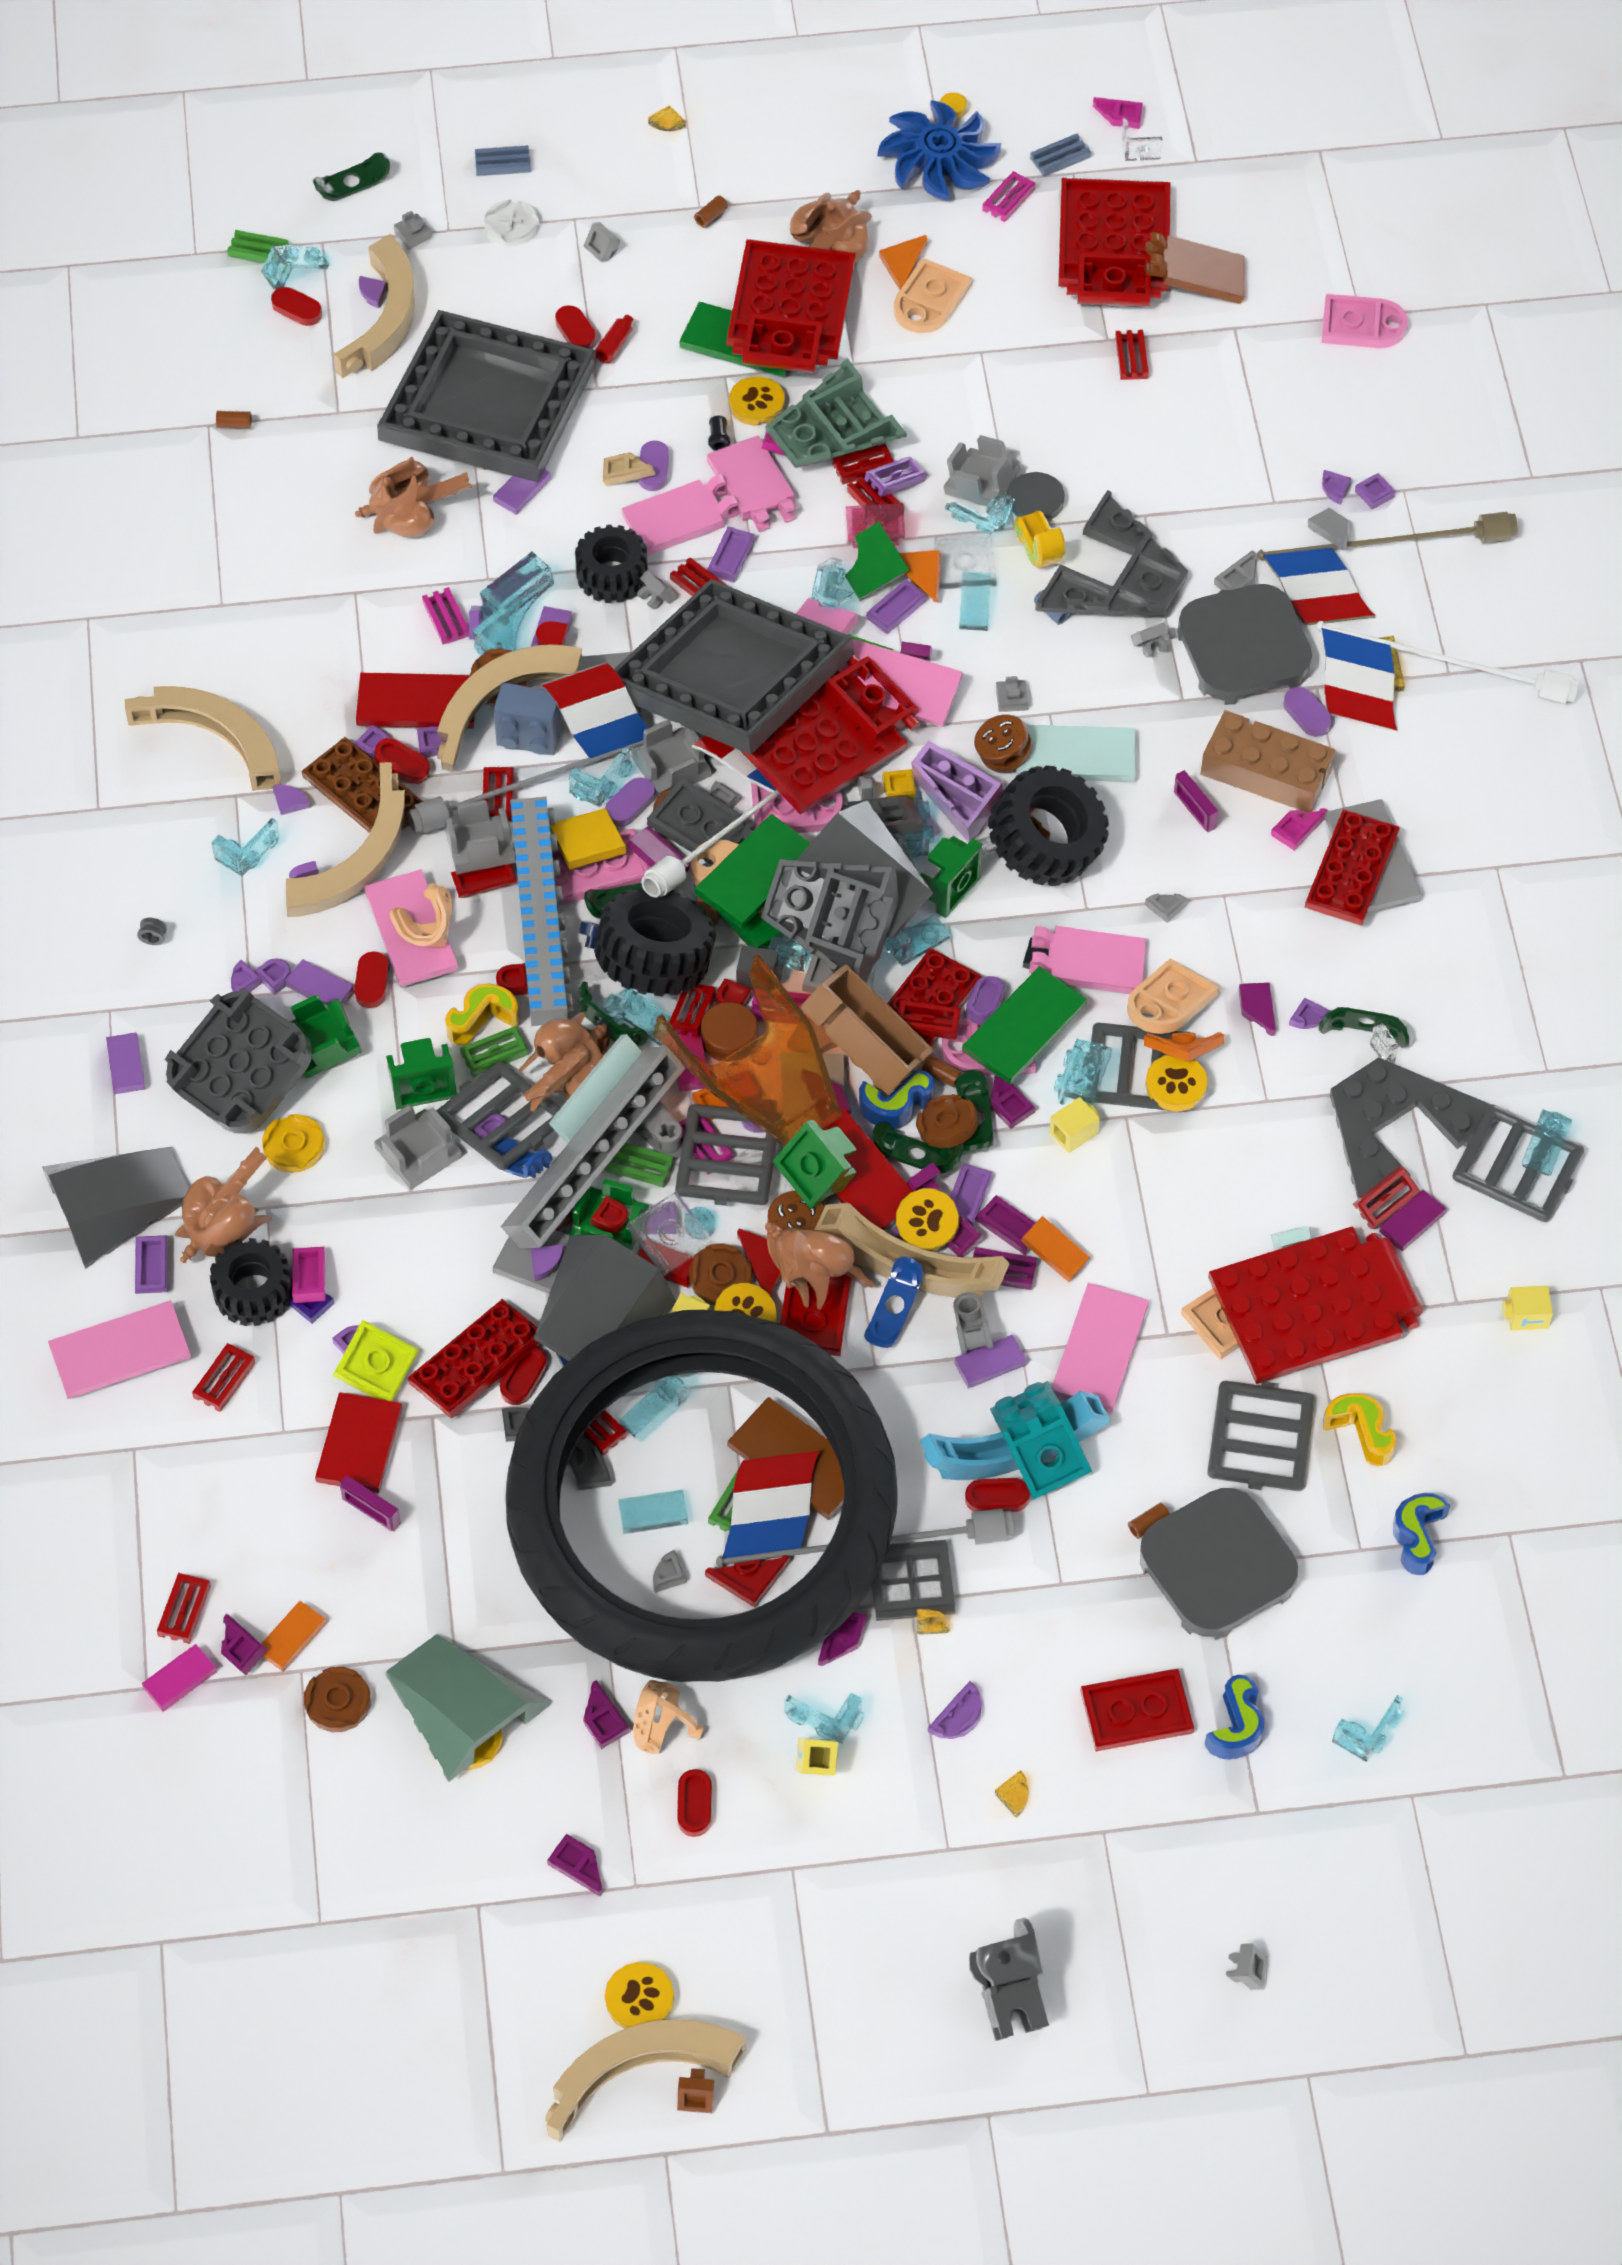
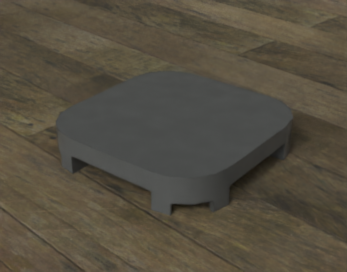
M1253 584L1200 597L1188 602L1181 610L1177 628L1178 641H1182L1199 680L1198 688L1203 696L1208 694L1213 698L1223 700L1224 705L1236 704L1237 697L1288 685L1290 689L1299 687L1301 681L1308 675L1312 660L1310 644L1290 599L1285 592L1276 586Z
M240 988L239 991L230 992L223 996H220L219 993L216 994L209 1001L213 1008L176 1053L170 1049L165 1058L167 1062L166 1082L182 1099L225 1130L233 1133H248L259 1128L270 1117L305 1073L311 1062L312 1047L310 1040L295 1023H291L255 998L249 991Z
M1219 1488L1208 1492L1155 1522L1145 1531L1141 1540L1139 1564L1144 1575L1146 1573L1150 1575L1182 1620L1181 1627L1189 1634L1193 1632L1200 1636L1214 1637L1215 1640L1226 1637L1228 1630L1277 1602H1280L1281 1605L1291 1597L1297 1582L1298 1563L1293 1552L1258 1504L1247 1493L1235 1488Z

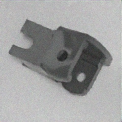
M1026 1917L1015 1920L1013 1926L1014 1938L977 1948V1951L969 1954V1970L974 1980L982 1985L983 1991L981 1994L985 2001L995 2041L1014 2035L1010 2018L1012 2012H1016L1019 2015L1025 2033L1049 2026L1038 1986L1037 1976L1043 1974L1036 1936L1031 1922Z

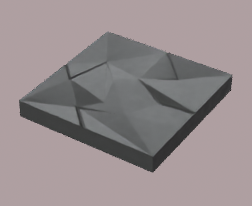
M438 310L377 425L378 440L539 482L596 367V350Z
M710 579L614 670L622 679L634 705L751 755L854 655V642L851 636Z

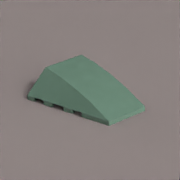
M848 358L841 363V368L835 373L830 372L822 379L823 383L816 389L807 391L798 404H792L765 426L768 434L794 468L820 463L907 437V433L891 414L884 418L865 394L862 376Z
M438 1634L434 1635L386 1671L388 1680L405 1709L409 1710L417 1730L423 1734L431 1754L435 1760H438L448 1782L474 1763L475 1748L516 1717L526 1724L550 1706L548 1700Z

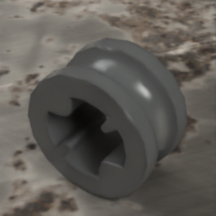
M144 918L140 921L137 937L148 945H160L164 942L167 926L157 918Z

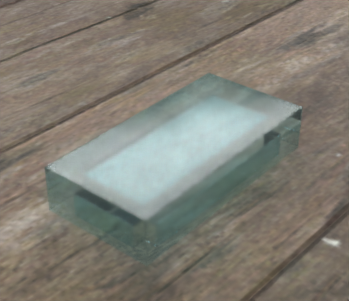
M962 572L959 629L988 631L991 573Z
M683 1489L618 1499L623 1534L688 1524Z

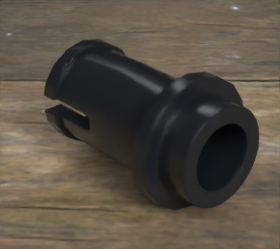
M721 415L711 417L709 420L710 436L708 438V445L713 451L729 446L730 437L727 435V419Z

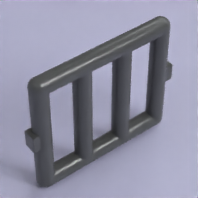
M1101 1022L1093 1025L1090 1054L1086 1053L1085 1069H1088L1085 1099L1088 1102L1165 1110L1158 1106V1103L1153 1098L1151 1100L1148 1095L1129 1094L1134 1040L1144 1039V1036L1151 1032L1142 1030L1137 1026ZM1174 1031V1032L1164 1033V1034H1157V1033H1151V1034L1156 1035V1036H1159V1037H1162V1038H1172V1033H1192V1032ZM1104 1035L1122 1037L1117 1092L1098 1091ZM1152 1049L1151 1064L1164 1056V1053Z
M497 1062L473 1082L468 1080L459 1087L460 1092L436 1111L450 1126L451 1131L499 1170H506L531 1149L536 1151L544 1145L543 1139L555 1131L549 1122L561 1107L550 1098H547L532 1112L530 1111V1101L486 1137L480 1139L472 1130L520 1092L524 1094L533 1086L504 1062ZM499 1076H502L511 1083L462 1123L451 1115ZM541 1108L552 1116L503 1156L492 1148Z
M729 1103V1108L691 1104L688 1107L675 1186L676 1195L714 1200V1205L727 1206V1202L766 1205L769 1201L774 1167L772 1161L775 1159L781 1120L780 1115L774 1112L742 1109V1105ZM699 1117L767 1124L765 1138L700 1132L697 1131ZM695 1144L759 1150L763 1151L761 1165L693 1158ZM691 1170L759 1178L757 1192L688 1184Z
M1490 1104L1487 1106L1474 1133H1469L1464 1143L1466 1149L1452 1174V1178L1466 1187L1541 1222H1548L1563 1193L1567 1194L1573 1180L1571 1177L1584 1153V1147L1506 1109ZM1497 1119L1512 1126L1485 1181L1467 1172L1491 1125ZM1523 1132L1541 1140L1517 1188L1511 1194L1496 1187ZM1553 1145L1569 1152V1155L1541 1208L1526 1201L1525 1198Z
M1227 1380L1222 1381L1218 1389L1207 1469L1208 1476L1212 1479L1248 1484L1249 1489L1261 1490V1486L1291 1491L1303 1490L1315 1405L1314 1395L1307 1392L1274 1388L1275 1383L1262 1382L1260 1386ZM1231 1394L1300 1404V1420L1229 1410ZM1227 1423L1298 1433L1296 1449L1225 1438ZM1223 1451L1293 1461L1292 1477L1221 1467Z

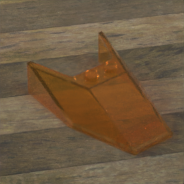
M758 953L753 956L749 977L766 1028L762 1036L721 1062L710 1065L689 1051L663 1014L657 1016L653 1035L664 1046H667L679 1061L712 1094L786 1146L806 1121L814 1119L824 1129L840 1119L842 1113L813 1025Z

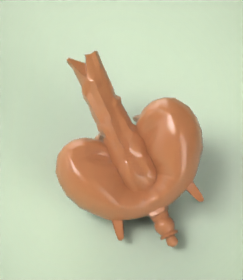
M859 190L851 192V195L847 198L832 199L831 194L826 192L817 201L804 204L795 211L790 221V234L796 241L802 244L812 242L809 247L856 253V263L866 252L869 241L866 223L873 216L867 211L858 212L853 207L860 199L861 193Z
M412 456L408 460L402 461L391 469L382 472L372 480L369 486V493L372 494L369 505H364L362 508L359 507L358 511L355 512V516L364 518L375 513L377 515L373 525L375 534L387 529L402 537L421 536L427 533L434 524V513L427 504H433L435 501L445 497L457 495L460 491L472 488V485L468 483L469 477L467 472L443 482L438 481L435 484L428 485L429 473L427 468L421 462L414 461Z
M582 1012L572 1019L556 1018L550 1020L537 1030L534 1038L535 1052L520 1067L519 1071L522 1072L538 1056L541 1058L545 1057L548 1063L553 1066L547 1073L543 1074L542 1079L523 1094L526 1101L531 1100L530 1111L534 1112L538 1105L544 1099L549 1098L554 1092L563 1091L564 1097L567 1100L603 1057L597 1044L598 1040L606 1034L607 1026L605 1024L597 1025L590 1033L581 1024L585 1017V1013Z
M255 1147L247 1158L241 1161L239 1168L223 1184L215 1177L204 1176L197 1179L187 1190L182 1205L184 1224L175 1233L177 1237L190 1238L191 1240L190 1245L185 1247L184 1252L182 1251L183 1256L180 1258L182 1263H186L188 1259L192 1260L191 1258L196 1256L199 1250L203 1251L202 1254L209 1257H215L218 1252L224 1254L225 1246L228 1244L231 1247L235 1246V1241L240 1239L244 1241L259 1226L272 1220V1217L266 1215L255 1216L259 1209L254 1207L244 1196L238 1195L250 1177L267 1159V1156L261 1153L258 1147Z
M774 1223L765 1224L769 1254L780 1270L782 1280L787 1283V1288L796 1287L805 1307H809L807 1281L816 1292L817 1308L819 1310L822 1309L826 1299L830 1276L840 1277L845 1274L865 1288L867 1286L870 1288L874 1287L872 1280L858 1266L853 1265L855 1257L853 1250L841 1238L821 1231L801 1230L792 1227L782 1230Z

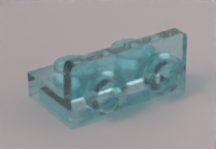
M831 558L817 566L811 599L819 601V605L822 607L834 609L836 605L839 606L853 598L854 592L838 588L842 586L845 579L846 570L842 568L844 560Z
M1076 1038L1073 1049H1067L1063 1061V1066L1066 1067L1063 1074L1059 1073L1055 1081L1054 1091L1058 1092V1104L1064 1105L1067 1097L1072 1099L1081 1097L1084 1102L1094 1104L1112 1056L1111 1047Z

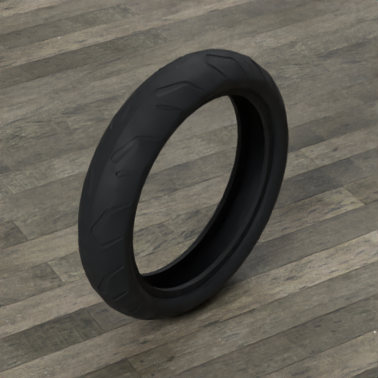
M681 1310L634 1321L605 1334L583 1348L553 1375L532 1403L521 1423L515 1440L507 1472L505 1492L506 1521L510 1542L523 1578L545 1611L579 1644L622 1668L649 1677L675 1682H720L753 1676L780 1667L821 1643L838 1629L861 1604L883 1565L892 1540L898 1507L895 1458L883 1423L870 1398L855 1377L824 1348L797 1331L770 1320L733 1311ZM712 1372L741 1376L767 1385L790 1398L817 1423L827 1437L835 1452L844 1482V1501L835 1533L813 1568L793 1587L774 1600L755 1609L721 1618L684 1619L670 1617L644 1610L626 1602L598 1582L583 1566L574 1553L560 1520V1496L565 1470L572 1452L590 1424L606 1408L632 1390L652 1381L684 1373Z

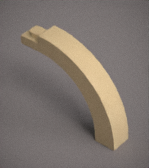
M391 234L368 247L370 266L387 284L388 298L385 308L376 323L365 334L333 354L336 373L342 379L351 373L357 372L364 365L370 371L382 365L400 347L412 325L415 311L412 270L404 250Z
M539 645L522 648L506 653L478 669L457 690L441 718L437 735L439 739L447 740V742H441L437 759L442 760V769L454 772L460 745L469 723L485 703L499 694L502 682L518 685L534 680H554L578 672L582 658V648L566 645Z
M178 686L153 687L154 696H138L124 699L128 726L154 723H182L206 729L227 741L242 757L248 768L252 791L273 789L272 786L281 785L277 757L267 734L250 714L231 701L203 690Z
M392 762L379 763V810L370 834L357 851L339 865L325 872L307 877L286 878L287 917L305 916L333 908L361 892L364 886L370 884L383 870L398 843L404 820L405 790H398V773H392Z
M850 1203L825 1205L814 1231L829 1233L844 1240L853 1250L854 1262L889 1279L893 1264L897 1258L906 1256L916 1260L924 1270L919 1290L941 1296L956 1298L962 1293L972 1292L982 1298L985 1290L999 1289L1010 1264L1003 1256L980 1258L954 1257L916 1247L883 1231L862 1216Z
M679 2019L647 2022L620 2030L602 2039L581 2054L563 2072L553 2086L554 2099L560 2103L554 2102L546 2114L545 2121L547 2122L548 2136L561 2142L578 2112L600 2087L617 2075L642 2065L657 2062H684L711 2069L729 2078L746 2051V2037L711 2023Z

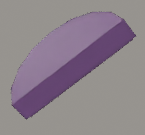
M969 1681L929 1725L927 1732L938 1738L955 1739L963 1737L972 1731L981 1718L982 1701L978 1688Z

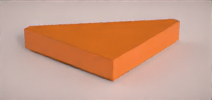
M926 235L879 250V257L899 290H901L918 264L922 250L927 245Z
M929 550L899 553L909 569L905 576L926 593L933 602H939L942 556L940 551Z
M1217 1032L1206 1038H1196V1033H1172V1038H1162L1147 1033L1144 1036V1046L1189 1062L1224 1045L1225 1034Z

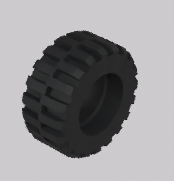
M1046 765L1043 769L1041 766L1031 767L1028 771L1018 774L997 797V800L990 809L991 816L988 818V827L993 829L989 836L991 843L997 846L995 852L998 857H1003L1007 862L1005 866L1011 871L1013 869L1019 873V877L1024 880L1028 878L1033 879V883L1044 885L1048 882L1049 886H1058L1062 882L1069 883L1073 881L1102 853L1109 835L1106 829L1109 826L1108 816L1103 814L1106 808L1102 800L1099 801L1096 795L1098 793L1093 787L1089 788L1084 783L1086 780L1081 776L1075 777L1071 775L1072 771L1064 768L1059 771L1056 766ZM1029 808L1042 809L1054 815L1063 825L1068 843H1057L1044 837L1034 826Z
M639 887L636 891L629 889L622 894L616 895L604 906L595 940L594 953L603 972H608V977L614 982H620L622 987L628 990L631 988L635 989L637 993L644 995L652 993L654 996L663 997L664 994L674 996L680 994L682 990L687 992L693 989L704 979L708 972L716 939V931L710 916H707L706 911L701 906L697 907L695 901L689 897L685 899L681 897L680 893L672 891V893L669 892L665 896L654 898L649 896L643 887Z

